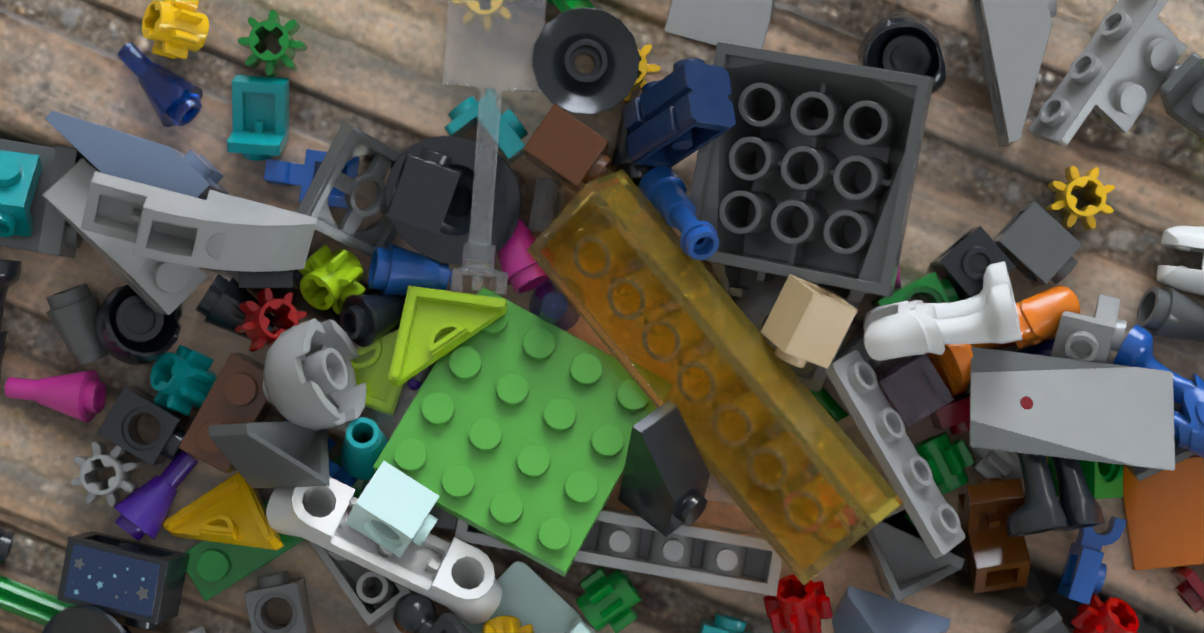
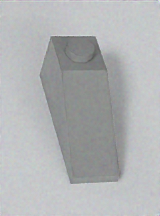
M971 0L999 147L1008 146L1020 140L1052 28L1051 17L1056 16V0Z
M81 158L41 196L154 312L170 315L208 276L198 267L173 264L132 255L135 243L82 230L81 225L92 177L97 170L84 158Z

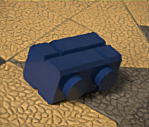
M687 58L676 62L672 67L673 72L662 80L645 84L642 87V94L622 107L625 130L630 132V135L626 137L629 160L639 165L673 167L735 126L733 102L728 99L732 95L729 72L724 67L705 64L702 59Z

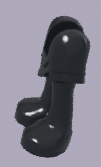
M1016 452L1023 475L1025 500L1021 507L1006 517L1005 525L1008 537L1033 535L1053 530L1054 532L1076 530L1105 523L1101 506L1090 492L1078 459L1052 457L1059 489L1058 500L1046 459L1048 456Z

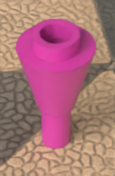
M95 370L44 377L40 380L9 377L5 383V395L7 398L37 401L38 404L88 423L95 417L96 413H100L104 408L106 386L104 382L100 381L99 375Z

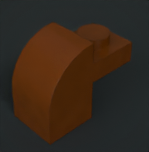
M1000 478L984 479L975 485L966 486V493L958 494V515L961 528L965 533V539L962 541L974 594L1027 585L1031 559L1025 537H1008L1005 525L1006 517L1024 504L1025 494L1020 478L1002 480Z

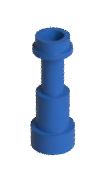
M658 166L649 170L639 183V194L650 210L659 213L668 226L679 230L681 233L679 243L685 254L695 260H705L711 257L719 246L717 232L712 224L706 221H699L696 218L695 206L686 195V186L674 169L668 166Z

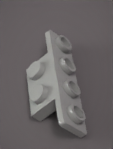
M1119 0L1112 11L1103 18L1098 31L1081 55L1073 61L1069 72L1051 98L1042 105L1039 115L1029 128V132L1036 138L1064 147L1070 142L1093 109L1113 129L1127 133L1162 84L1168 71L1176 64L1187 48L1157 17L1168 0Z
M854 350L831 363L828 369L825 368L826 374L850 415L830 425L827 429L853 474L857 475V481L879 519L882 521L905 509L932 556L939 558L965 539V533L961 528L959 517L956 511L945 501L933 480L930 466L919 456L906 434L902 418L891 408L877 384L874 370L863 360L860 353Z

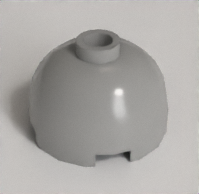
M314 318L282 332L268 350L263 373V391L268 402L293 425L320 430L332 428L359 418L365 407L367 389L366 382L356 385L355 372L350 360L359 358V355L347 333L331 319L319 322Z

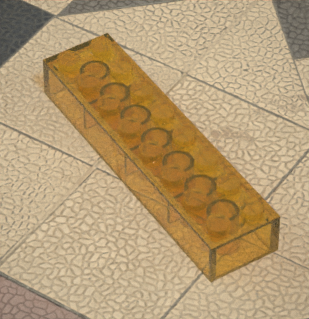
M623 169L588 182L527 249L528 253L652 403L658 408L670 400L678 406L709 472L803 585L807 584L904 502L785 361L774 354L775 349L699 260H695L684 253L680 247V237L668 226L661 214Z

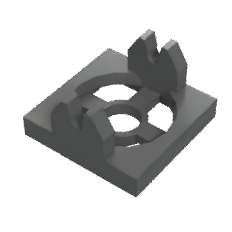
M343 122L296 212L316 217V230L372 257L376 246L387 248L397 233L390 218L385 213L387 209L385 203L386 186L383 179L388 169L390 168L391 170L402 153L356 127ZM366 154L375 156L366 173L358 174L351 178L341 172L345 163L355 156ZM373 181L377 189L375 200L367 208L359 209L355 203L357 189L364 182ZM333 187L345 193V202L348 207L339 226L334 221L329 210L328 196ZM379 211L383 213L380 219L368 228L357 231L364 217L373 216Z

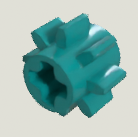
M183 345L178 346L176 354L171 352L163 354L153 365L150 374L151 386L159 391L154 401L186 416L190 414L192 406L201 408L217 379L216 374L208 370L214 360Z

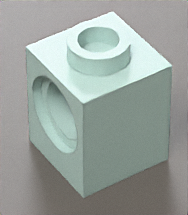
M383 461L356 501L345 523L401 558L411 541L421 547L438 519L429 514V512L438 500L439 495Z

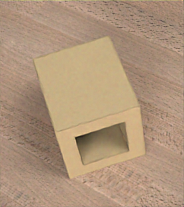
M789 274L761 333L777 346L774 354L785 362L799 368H804L808 361L828 369L858 310L832 290Z

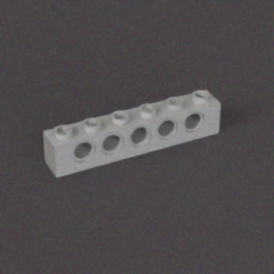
M604 507L574 561L776 596L785 542L780 537L695 522L688 526L683 524L665 537L633 511ZM458 519L455 538L463 542L516 551Z

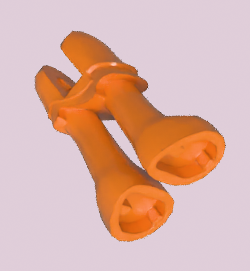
M1054 286L1016 303L1022 340L1004 344H945V351L942 355L926 353L930 370L944 395L952 399L965 393L968 389V383L971 382V359L974 356L971 350L972 347L995 350L1017 345L1018 349H1021L1031 344L1034 346L1056 337L1061 314L1064 311L1080 314V304L1074 292L1068 287Z

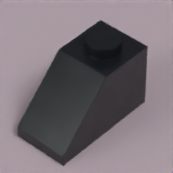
M670 400L632 426L618 497L620 502L665 537L683 524L687 526L693 524L701 516L707 505L705 493L710 476L678 406Z

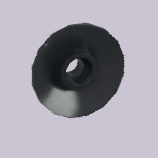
M579 7L560 13L543 27L534 44L532 68L538 87L552 104L555 103L569 113L594 115L611 110L628 96L638 78L640 55L634 36L620 19L602 9ZM587 55L593 60L594 69L590 73H581L575 68L574 62L578 56Z

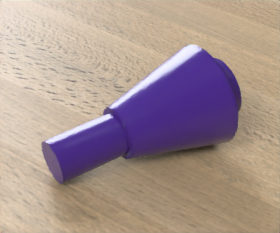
M181 450L160 476H154L113 506V508L121 513L115 520V523L139 542L145 534L155 540L178 492L176 490L177 487L198 462Z

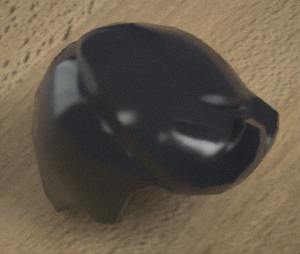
M895 14L886 17L874 24L861 42L858 50L859 65L932 77L934 81L931 95L943 87L946 80V66L938 36L932 28L909 14Z
M128 284L114 288L106 296L96 315L95 331L97 338L109 355L123 363L142 366L156 362L178 340L181 331L179 320L182 316V303L170 315L154 312Z

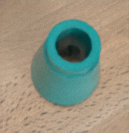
M365 417L357 418L346 429V435L340 452V460L346 472L357 479H372L375 474L373 466L389 441L373 420Z

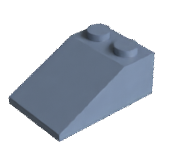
M52 111L45 118L101 173L203 200L207 199L209 190L229 194L218 183L224 175L203 155L199 156L192 149L184 154L172 147Z

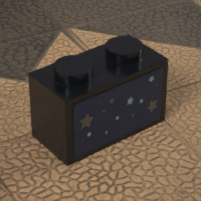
M94 531L71 536L68 538L57 600L75 604L76 606L88 605L97 607L107 613L124 616V623L131 627L155 629L157 624L178 616L189 554Z

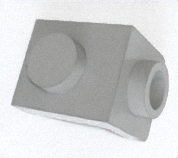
M1099 294L1093 317L1064 311L1061 314L1051 357L1106 363L1109 350L1119 351L1127 321L1117 319L1121 299Z

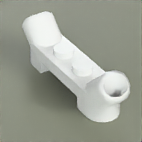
M329 477L330 486L275 488L271 494L266 515L270 527L276 533L302 537L448 607L466 624L476 625L485 622L494 614L500 604L503 593L502 585L494 578L493 563L488 555L480 549L455 537L449 543L429 533L421 547L411 541L400 558L347 525L345 521L358 498L353 496L356 489Z

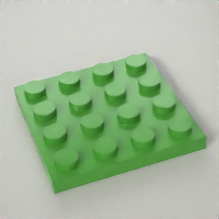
M483 286L477 293V295L503 298ZM506 299L508 304L506 314L436 361L375 462L373 470L376 473L382 462H387L439 495L438 500L434 504L436 507L565 577L623 474L632 426L661 406L668 393L669 386Z

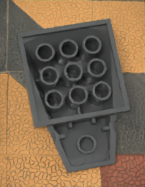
M717 42L713 65L724 67L729 72L732 95L728 99L733 102L736 125L698 150L690 193V201L696 209V218L699 221H706L712 224L719 239L717 251L711 257L705 259V261L711 262V272L718 276V297L715 299L714 305L717 370L820 392L828 376L825 368L808 361L804 368H799L785 362L774 354L777 346L761 333V330L789 274L832 290L856 309L862 301L865 292L887 297L893 296L934 78ZM680 249V256L692 258L691 256L685 254L682 249ZM842 340V342H841V344H840V346H839V348H838V350H837V352H836V354H835V356H834V358H833V360H832L831 363H833V362L835 361V359H836V357H837V354H838V352H839V350H840V347H841V345H842V343H843V340Z

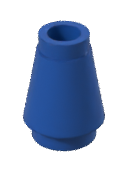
M391 243L387 248L376 246L373 250L369 266L368 287L380 290L381 295H406L408 285L446 291L449 282L450 266L447 263H441Z

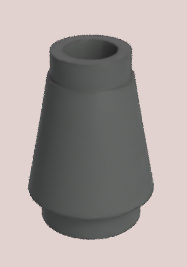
M87 283L46 297L50 307L46 314L72 356L75 357L78 366L96 361L108 355V352L101 346L95 331V318L99 310L97 294L91 295Z
M1165 285L1162 288L1152 286L1144 293L1137 310V324L1146 328L1152 336L1204 342L1203 305L1169 285Z

